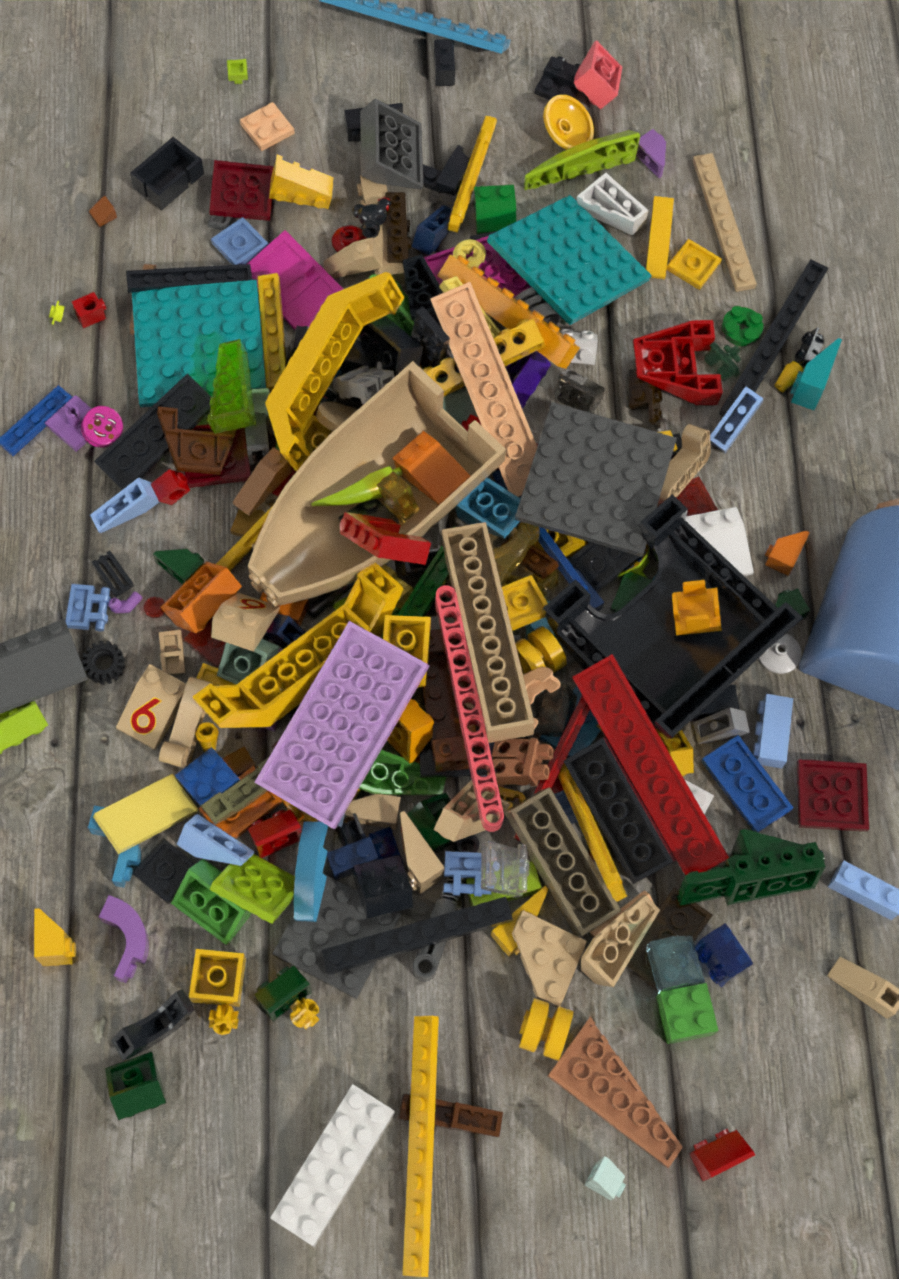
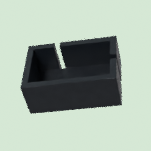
M172 137L130 172L133 188L145 198L148 197L149 201L160 210H163L189 188L188 183L192 185L203 176L204 169L202 159L176 138Z

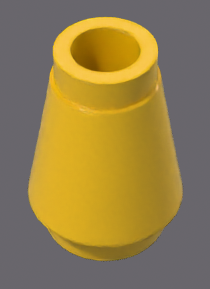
M794 361L786 364L777 382L774 384L780 392H784L791 387L796 380L798 372H803L802 366Z
M210 722L200 724L195 734L203 751L206 752L211 747L216 751L219 734L218 728Z

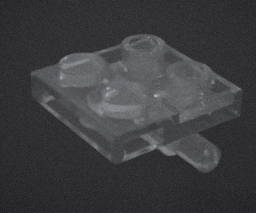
M492 841L482 842L481 889L515 898L523 896V893L527 892V877L529 876L527 845L518 844L517 849Z

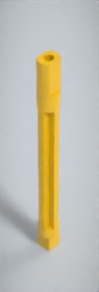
M487 115L484 117L450 215L448 226L450 231L458 233L460 224L464 220L497 124V119Z
M271 508L216 563L217 565L227 567L231 571L252 549V544L256 543Z
M564 763L558 778L605 885L613 899L618 902L627 897L622 885L623 882L589 806Z

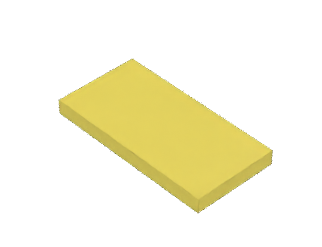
M171 774L94 813L93 818L117 853L120 854L196 814L198 808L174 774Z

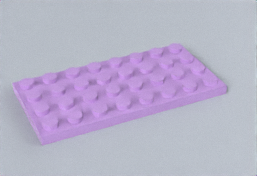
M349 621L255 780V783L329 827L336 829L430 666Z

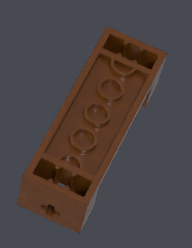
M430 630L427 662L430 667L427 670L426 686L422 687L426 713L430 714L434 720L433 737L430 739L435 773L470 769L441 630ZM456 638L449 640V642L453 645H457L460 643V641ZM455 660L453 662L457 666L465 664L462 660ZM461 681L458 685L462 688H467L468 682ZM465 704L462 705L465 709L471 710ZM475 725L467 727L469 731L476 732ZM474 747L472 752L482 754L481 747Z

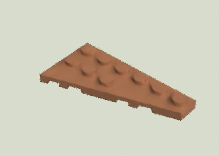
M590 1016L547 1077L668 1169L683 1148L656 1112L651 1101L647 1099L639 1084L620 1057L613 1051L608 1040L601 1034Z

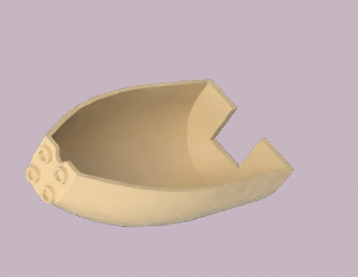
M413 361L318 446L285 485L271 508L248 564L250 573L248 576L252 580L250 582L251 585L259 593L263 591L267 595L266 600L274 608L278 605L281 606L310 599L340 589L355 582L358 578L357 574L375 562L381 567L390 561V559L374 556L340 534L338 517L359 503L337 506H312L311 503L351 486L372 472L388 466L391 469H395L396 466L392 458L423 431L437 440L471 477L440 505L404 477H396L398 493L378 498V500L399 519V524L401 525L400 534L423 537L505 461L506 449L476 420L469 425L467 432L443 409L444 390Z

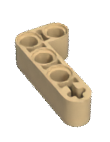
M691 424L684 428L682 448L669 463L659 500L665 501L672 494L677 497L706 464L711 453L709 430Z
M193 677L188 679L169 742L165 741L159 754V761L185 768L191 763L198 740L195 733L198 726L203 723L206 714L193 700L192 696L211 682Z

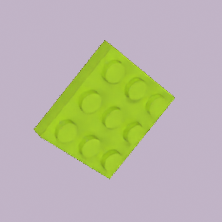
M253 854L242 866L229 864L212 882L210 890L220 897L237 904L242 909L257 915L262 920L273 924L294 899L295 876Z

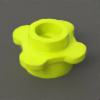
M58 300L56 306H51L49 317L53 318V325L55 321L61 322L65 306L59 305Z

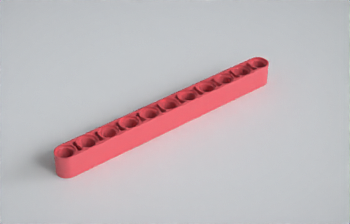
M441 586L436 591L435 606L480 820L485 830L495 832L502 826L504 812L455 590L450 586ZM449 597L451 601L443 602L440 598ZM451 617L456 621L454 623H447L445 619ZM456 638L460 641V643L457 645H453L449 642V640ZM455 660H462L465 664L457 666L453 662ZM461 681H466L470 684V686L467 688H462L458 685V683ZM471 703L474 705V708L467 710L462 705ZM469 725H476L479 727V730L471 732L467 727ZM474 747H481L484 752L482 754H475L472 752V749ZM485 769L489 775L481 777L477 774V771ZM485 791H489L493 794L494 797L490 800H486L481 796V794ZM494 814L499 820L491 823L486 819V816Z

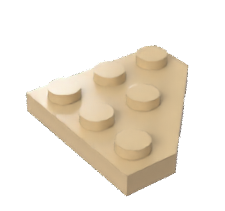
M522 910L512 931V936L518 945L521 953L520 957L527 975L529 974L535 996L556 1008L558 1006L561 1007L587 941Z

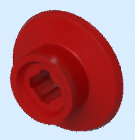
M348 225L336 230L331 242L335 251L339 252L351 243L367 239V237L363 235L360 228Z

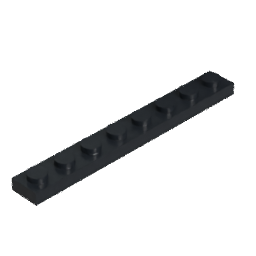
M505 896L321 951L327 974L330 975L513 921Z

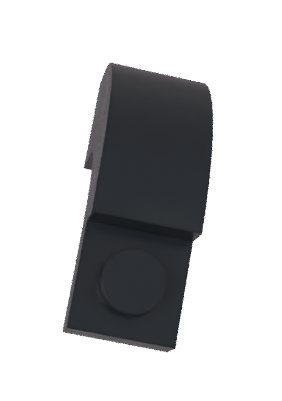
M181 989L175 992L159 1009L149 1016L122 1028L111 1041L124 1061L149 1049L174 1033L190 1019L189 1015L195 1008L184 990Z

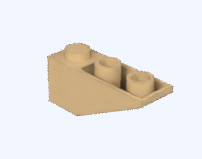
M842 957L838 958L827 975L886 1019L895 1015L899 1009V989L896 986Z

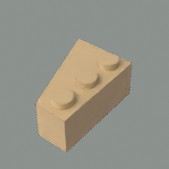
M472 781L444 807L434 828L442 837L453 842L485 831L481 824ZM485 791L481 794V796L486 800H490L494 797L493 794L489 791ZM501 799L503 812H505L510 804ZM494 814L486 816V819L491 823L499 820Z

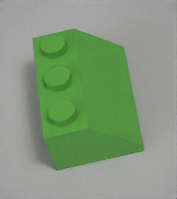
M202 859L188 869L171 904L227 945L248 920L251 912L242 909L237 904L220 897L210 890L212 882L222 872L205 859Z

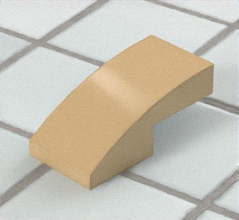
M182 631L159 632L162 671L169 675L186 673Z

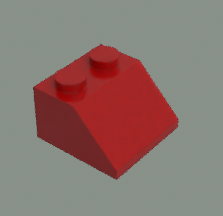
M291 809L288 811L280 810L274 813L272 818L265 821L264 819L257 820L248 828L249 835L260 858L300 842L301 826Z
M727 1128L715 1134L717 1140L708 1144L705 1139L693 1145L695 1151L689 1153L702 1181L708 1180L755 1156L753 1149L737 1130L729 1132Z

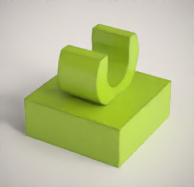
M246 59L227 60L228 81H235V84H243L242 80H248Z

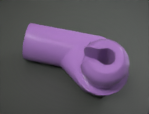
M134 591L127 600L120 601L117 598H112L108 605L114 613H129L143 598Z

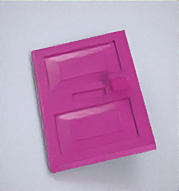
M286 230L247 263L251 266L252 279L257 280V287L258 276L278 273L280 277L283 319L294 330L297 325L309 327L327 296L343 290Z

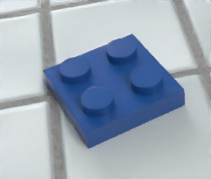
M212 747L175 775L176 779L200 807L219 792L224 793L240 781L238 776Z

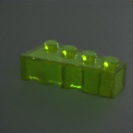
M240 339L221 343L216 363V378L213 381V397L210 399L211 409L207 417V422L214 434L256 425L247 351Z

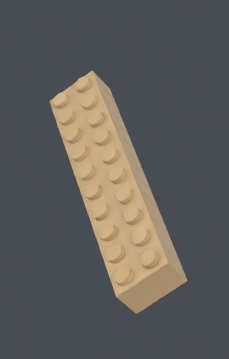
M486 522L443 529L442 546L451 585L458 599L488 743L534 735V719Z

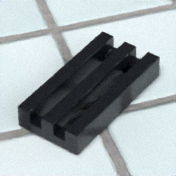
M109 550L105 556L101 555L97 561L93 560L91 563L116 598L134 587V584ZM108 560H111L113 565L116 567L118 572L126 581L127 585H123L119 577L116 575L114 570L107 562ZM101 564L105 566L120 587L119 590L115 589L100 567Z

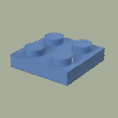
M243 217L211 238L212 244L232 265L248 263L268 246V242Z

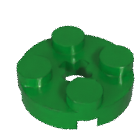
M734 306L724 316L721 329L726 335L725 338L730 343L741 347L747 346L750 343L757 342L761 337L763 317L760 313L750 308ZM738 324H744L747 328L742 330Z

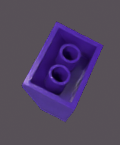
M538 351L505 366L522 409L525 407L531 394L536 391L537 385L546 376L547 370L551 366L547 358Z

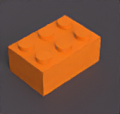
M206 561L160 608L177 627L197 633L206 627L207 622L215 615L221 604L236 595L242 586L227 567Z

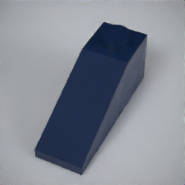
M442 205L417 226L412 247L422 254L430 255L450 231L448 226L452 209Z

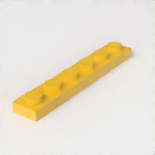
M278 273L258 276L266 388H269V391L273 390L279 376L287 366L280 277Z

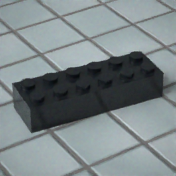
M607 738L600 739L564 760L567 769L632 884L676 861Z

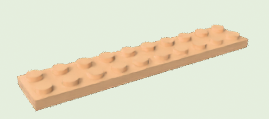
M468 282L430 299L443 331L450 338V349L482 427L506 449L505 461L499 466L507 489L512 494L520 497L523 494L537 445L471 282Z

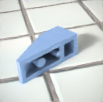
M137 478L90 514L98 532L103 533L146 513L158 504L159 500L151 486V482Z
M198 814L184 825L177 842L179 847L194 857L242 866L254 854L253 850Z

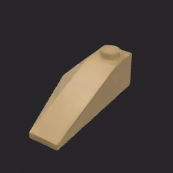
M642 895L592 939L581 957V971L597 985L614 987L660 909L646 895Z

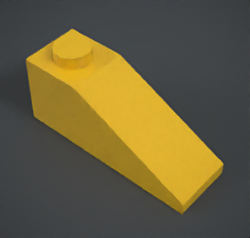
M546 886L512 913V922L498 925L492 930L491 937L509 957L513 953L516 955L520 954L518 945L512 936V931L520 912L524 910L537 917L548 892Z

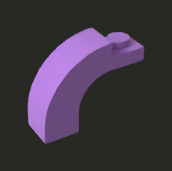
M108 895L99 918L103 923L120 929L125 935V952L114 977L118 981L127 983L128 978L132 979L136 972L137 965L135 962L146 963L149 952L148 933L141 918L130 905Z

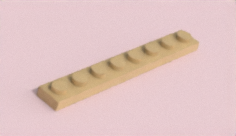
M713 153L694 156L693 164L735 291L755 289L757 283Z

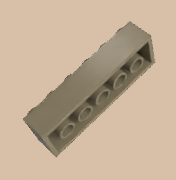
M550 787L540 790L504 812L574 935L583 936L621 912Z

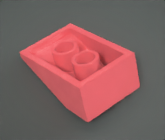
M596 40L576 72L575 87L588 97L592 105H596L601 110L618 96L622 66Z

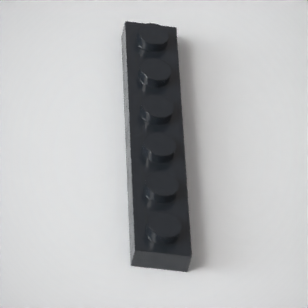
M250 264L126 271L128 293L177 286L253 280Z

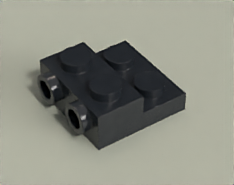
M551 56L544 68L543 76L535 88L534 94L548 100L557 95H568L575 98L579 90L575 87L574 80L580 64L572 65L567 63L566 59L561 56L557 58Z

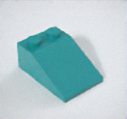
M836 339L808 362L803 372H798L790 394H793L791 403L813 411L815 410L827 384L842 339Z

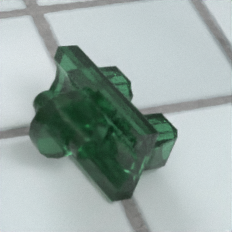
M714 341L710 345L711 350L704 356V360L710 367H713L718 361L723 364L716 371L717 374L721 375L723 381L731 376L736 378L740 375L739 367L732 359L736 363L741 360L738 356L741 349L738 346L731 348L727 344L723 347L727 352L725 353Z

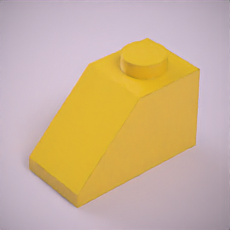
M683 731L678 732L672 739L660 737L682 776L694 773L693 748Z

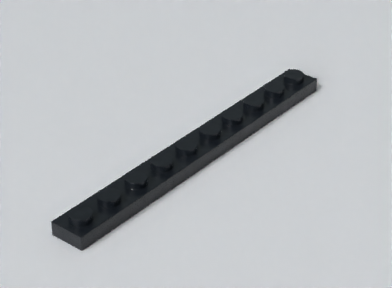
M810 259L722 406L719 415L725 416L745 387L756 393L826 275L828 267Z

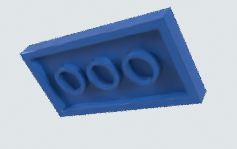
M739 735L702 758V764L754 832H761L793 810L794 807Z

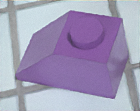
M654 129L650 130L640 137L636 157L658 178L662 177L665 166L666 141L663 136Z

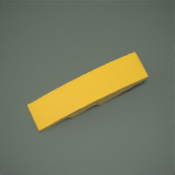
M654 196L646 258V270L652 275L651 278L665 279L674 198Z

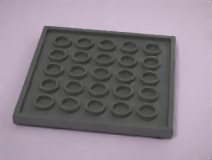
M551 402L515 520L642 557L647 540L641 530L640 522L657 508L677 438Z

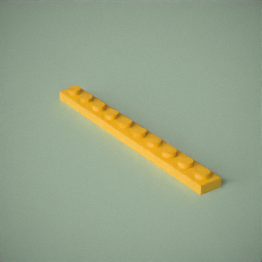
M414 1016L403 1276L428 1277L439 1016Z

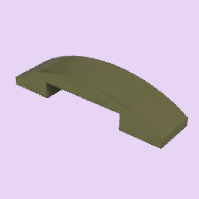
M268 758L258 764L256 770L224 793L219 792L201 805L215 825L241 811L268 791L255 783Z

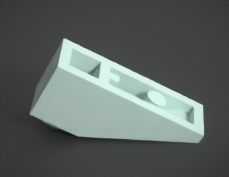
M604 1156L595 1163L585 1186L611 1201L615 1196L618 1198L621 1196L626 1186L623 1183L625 1175L609 1158Z

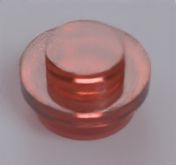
M160 597L149 598L144 604L146 615L150 618L162 617L165 612L160 607L165 601Z

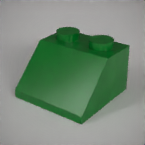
M514 185L474 187L473 206L477 235L499 231L516 222Z

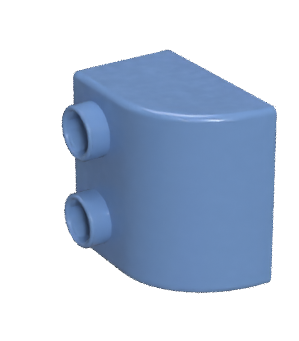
M899 505L871 511L857 519L849 528L799 663V670L805 674L896 710H899Z

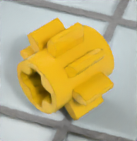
M303 997L301 1000H296L290 1006L293 1010L290 1014V1019L296 1027L307 1029L310 1026L313 1027L320 1020L316 1016L319 1013V1007L312 999H305Z
M228 1004L217 1005L216 1011L210 1010L209 1028H213L220 1035L230 1034L231 1028L237 1029L239 1012L234 1011V1008Z

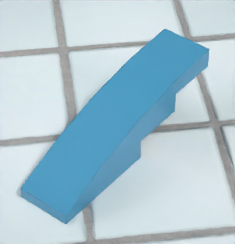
M323 822L303 823L295 870L294 920L316 922L327 879V876L322 872L328 852L323 848L328 825Z

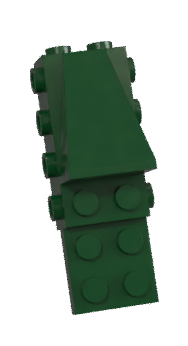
M741 829L731 851L732 856L727 858L724 867H715L700 873L699 871H693L685 875L677 899L681 906L724 897L726 904L732 905L815 889L826 867L822 850H819L816 842L799 844L747 829Z

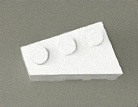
M607 173L603 174L577 196V204L589 212L593 218L627 234L633 235L646 224L648 210Z

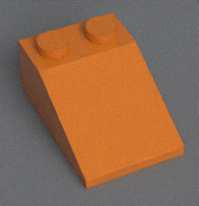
M425 431L420 433L392 458L396 468H401V476L438 505L471 477L446 449Z

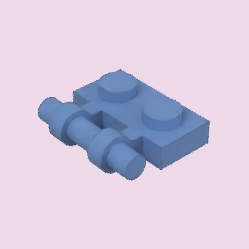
M71 584L66 615L68 628L89 630L90 622H96L95 630L104 631L105 624L108 622V615L106 614L107 607L109 606L108 603L111 600L109 596L110 589L103 587L101 588V594H94L95 588L92 585ZM93 603L99 604L98 613L92 612Z
M445 851L444 877H454L453 883H444V893H453V895L460 896V893H466L479 897L482 894L491 895V885H482V879H492L493 853ZM461 878H475V884H461Z

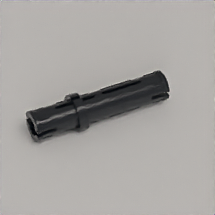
M355 582L320 595L315 602L306 607V611L313 619H316L328 607L332 608L335 605L334 602L348 592Z

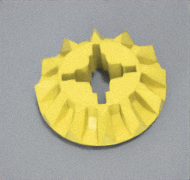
M469 239L461 241L456 245L453 256L458 257L461 255L466 258V254H470L473 251V257L467 258L470 261L468 265L479 267L485 260L486 250L480 242Z

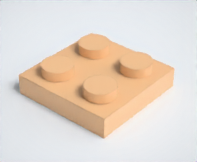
M273 102L240 119V125L261 151L295 134L293 126Z

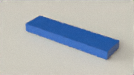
M58 385L0 437V446L10 455L15 456L46 427L45 422L73 397Z

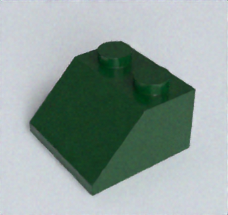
M446 793L420 801L407 813L434 853L442 851L454 843L450 839L442 837L440 833L434 830L444 807L451 801Z
M288 966L283 968L276 974L277 978L271 983L266 981L256 989L258 992L254 995L272 1022L291 1009L290 1006L296 1000H301L303 997L306 998L312 993L310 983L295 966H292L290 969Z
M152 1051L105 1068L109 1098L118 1120L132 1117L140 1112L157 1108L166 1103L164 1088Z

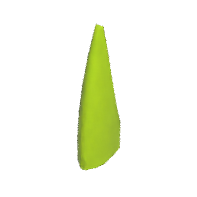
M390 466L377 470L351 486L311 503V505H348L398 493L395 478L402 475V470L400 467L391 469Z

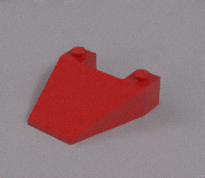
M692 320L633 339L637 378L695 405H718L723 393L721 375H697L694 352L711 350L715 340L713 320Z

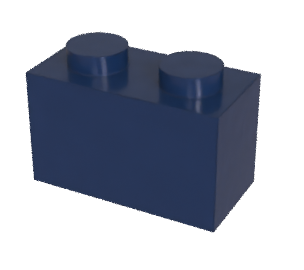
M371 837L327 852L326 856L335 880L353 875L354 865L379 860Z

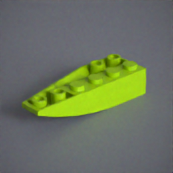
M627 130L593 139L567 149L527 173L524 180V189H536L543 185L555 184L566 179H574L580 175L592 174L599 170L629 164L636 159L640 134Z

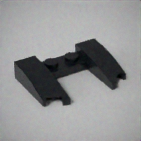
M460 145L456 147L442 171L423 164V187L451 198L455 197L470 157L463 153V148Z

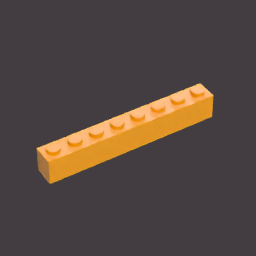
M449 255L437 275L444 281L457 276L462 284L471 282L482 309L509 330L517 327V324L522 320L534 319L546 347L537 351L556 366L567 369L580 349L574 343L576 340L567 333L561 334L559 332L560 328L552 322H545L543 320L545 317L535 310L533 312L528 309L529 305L521 299L517 301L513 298L514 294L506 288H503V290L499 288V282L491 277L487 279L483 276L484 271L476 266L472 268L468 265L470 261L465 257ZM518 336L523 341L525 340L523 336Z

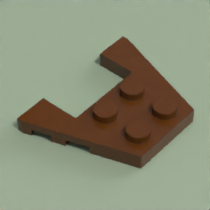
M158 407L157 415L176 471L220 475L242 415L222 413L221 433L194 431L177 428L178 408Z

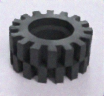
M99 641L100 645L93 643V648L87 647V654L83 653L84 660H82V664L88 678L92 679L95 683L99 681L101 685H105V681L111 684L112 679L117 681L119 679L118 675L122 676L124 673L123 669H125V659L122 651L118 649L116 644L112 645L110 641H107L106 644L103 641ZM101 656H109L112 658V665L108 669L100 670L95 666L96 660Z

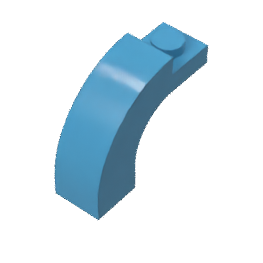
M94 805L88 829L91 834L106 837L93 818L94 813L104 809V807ZM140 843L119 854L112 878L115 886L124 888L126 881L129 882L132 876L133 869L130 866L138 867L140 865Z

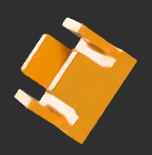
M705 580L683 582V591L672 593L676 635L722 631L717 588L706 589Z

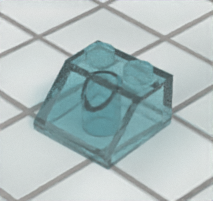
M672 936L650 941L646 946L658 994L662 991L705 983L692 936Z

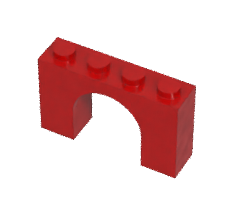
M344 512V517L340 521L341 535L378 558L426 565L431 542L422 537L400 534L401 525L391 519Z

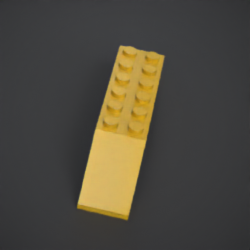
M388 272L327 296L305 336L301 339L295 353L289 359L283 373L279 376L272 392L267 397L265 404L280 453L296 472L311 455L306 448L303 430L362 328L388 314L395 315L405 298Z
M375 562L357 574L358 578L345 604L238 684L213 686L210 683L192 696L193 700L220 728L272 726L302 702L349 621L381 638L384 631L385 615H392L402 594V585Z

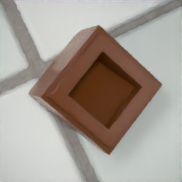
M103 196L89 211L99 227L117 218L115 208L106 196Z

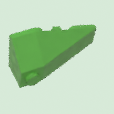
M381 750L359 789L372 794L438 796L443 794L446 777L420 778L419 763L413 761L409 764L403 757Z

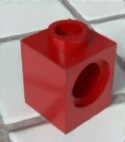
M95 292L71 301L74 312L83 329L106 319L104 310H107L102 298H97Z
M171 469L151 483L159 502L173 505L191 491L187 484L186 476L181 472Z

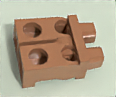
M530 738V740L508 739L495 742L492 761L494 771L495 768L497 770L495 775L498 787L504 788V785L509 784L537 786L538 780L548 779L549 767L547 764H542V761L553 758V748L549 744H540L537 738Z

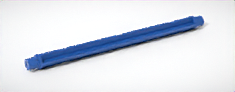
M496 470L492 474L496 480L495 483L508 490L500 470ZM525 523L545 552L558 562V569L567 582L570 584L576 579L588 591V586L546 529Z

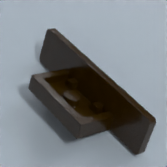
M386 192L385 197L389 198L392 203L387 211L386 219L388 263H403V260L408 259V249H411V237H407V232H410V220L406 219L405 192Z
M636 369L629 370V407L632 410L649 407V422L656 429H660L661 421L663 420V414L660 409V402L663 401L660 388L637 378Z

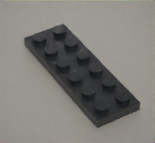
M187 373L94 462L123 490L137 478H141L170 451L157 415L158 407L178 408L177 428L192 430L218 404Z

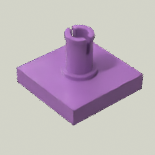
M75 395L49 418L45 425L77 452L87 443L81 433V422L92 408Z

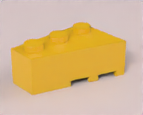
M277 154L271 177L269 198L277 201L292 202L298 205L329 209L334 177L312 168L310 171L300 167V163L294 161L291 164L282 160L283 156Z

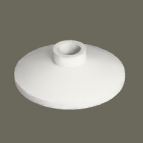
M785 634L759 658V661L767 670L777 674H785L798 666L801 660V648L791 635ZM778 647L783 648L785 652H779Z

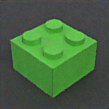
M707 983L662 991L656 996L667 1044L712 1036L719 1031Z

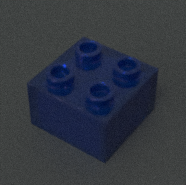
M726 923L704 936L694 947L697 959L702 964H706L710 970V978L715 984L719 983L721 988L746 972L754 964Z

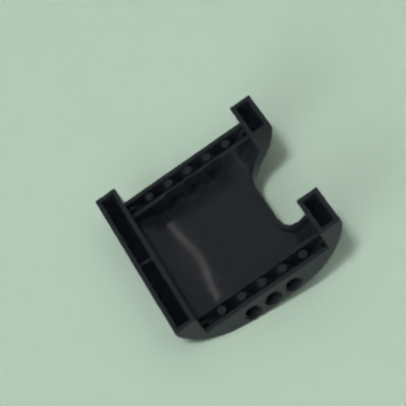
M673 494L640 522L643 535L657 560V576L621 610L614 614H603L596 611L590 605L591 594L576 579L542 608L544 616L554 634L583 670L613 654L659 736L667 739H672L802 619V616L787 602L777 608L685 520L688 509ZM705 580L706 589L717 588L722 631L676 635L672 593L682 592V583L688 581Z

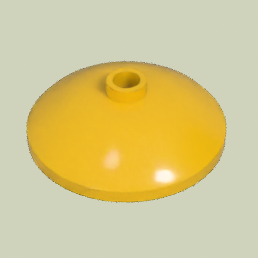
M557 95L547 102L543 113L544 123L548 134L556 144L567 150L593 139L594 126L591 116L578 100L568 95Z

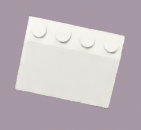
M737 507L686 516L685 520L744 576L753 575L754 571L745 527Z

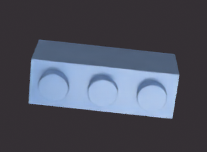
M745 387L711 433L710 443L726 454L763 403V398L748 387Z
M766 694L764 699L758 703L757 714H760V722L757 721L755 727V735H758V741L754 743L752 753L761 765L782 769L787 762L793 698Z
M843 861L836 868L828 885L830 889L890 920L899 915L898 888L846 861Z

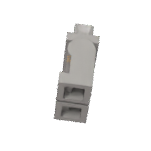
M364 365L334 378L332 382L333 388L339 392L340 398L357 397L361 398L362 404H365L395 376L394 371L377 368L369 369L368 366Z

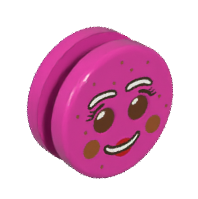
M107 406L92 408L81 422V433L84 439L90 445L98 448L111 446L121 436L123 431V422L120 415L114 409Z

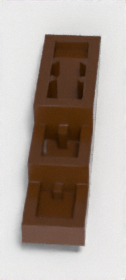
M409 1094L402 1095L398 1117L400 1120L409 1121L411 1095ZM435 1099V1127L491 1137L500 1136L503 1112Z

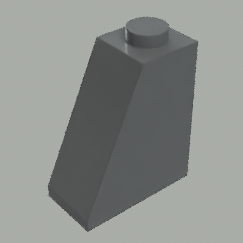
M259 412L244 415L250 470H254L270 451L266 415Z

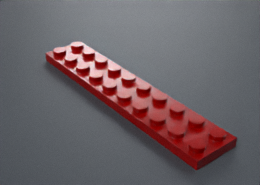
M613 654L573 676V680L684 874L687 875L693 871L705 872L729 858L728 854Z

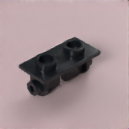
M819 327L804 334L801 339L802 345L795 354V362L802 365L803 369L808 362L817 356L816 354L820 353L824 343V336L817 334Z

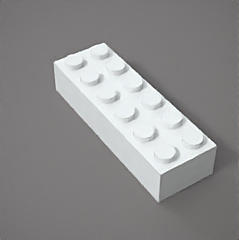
M352 1084L270 1218L315 1247L393 1118L395 1111Z

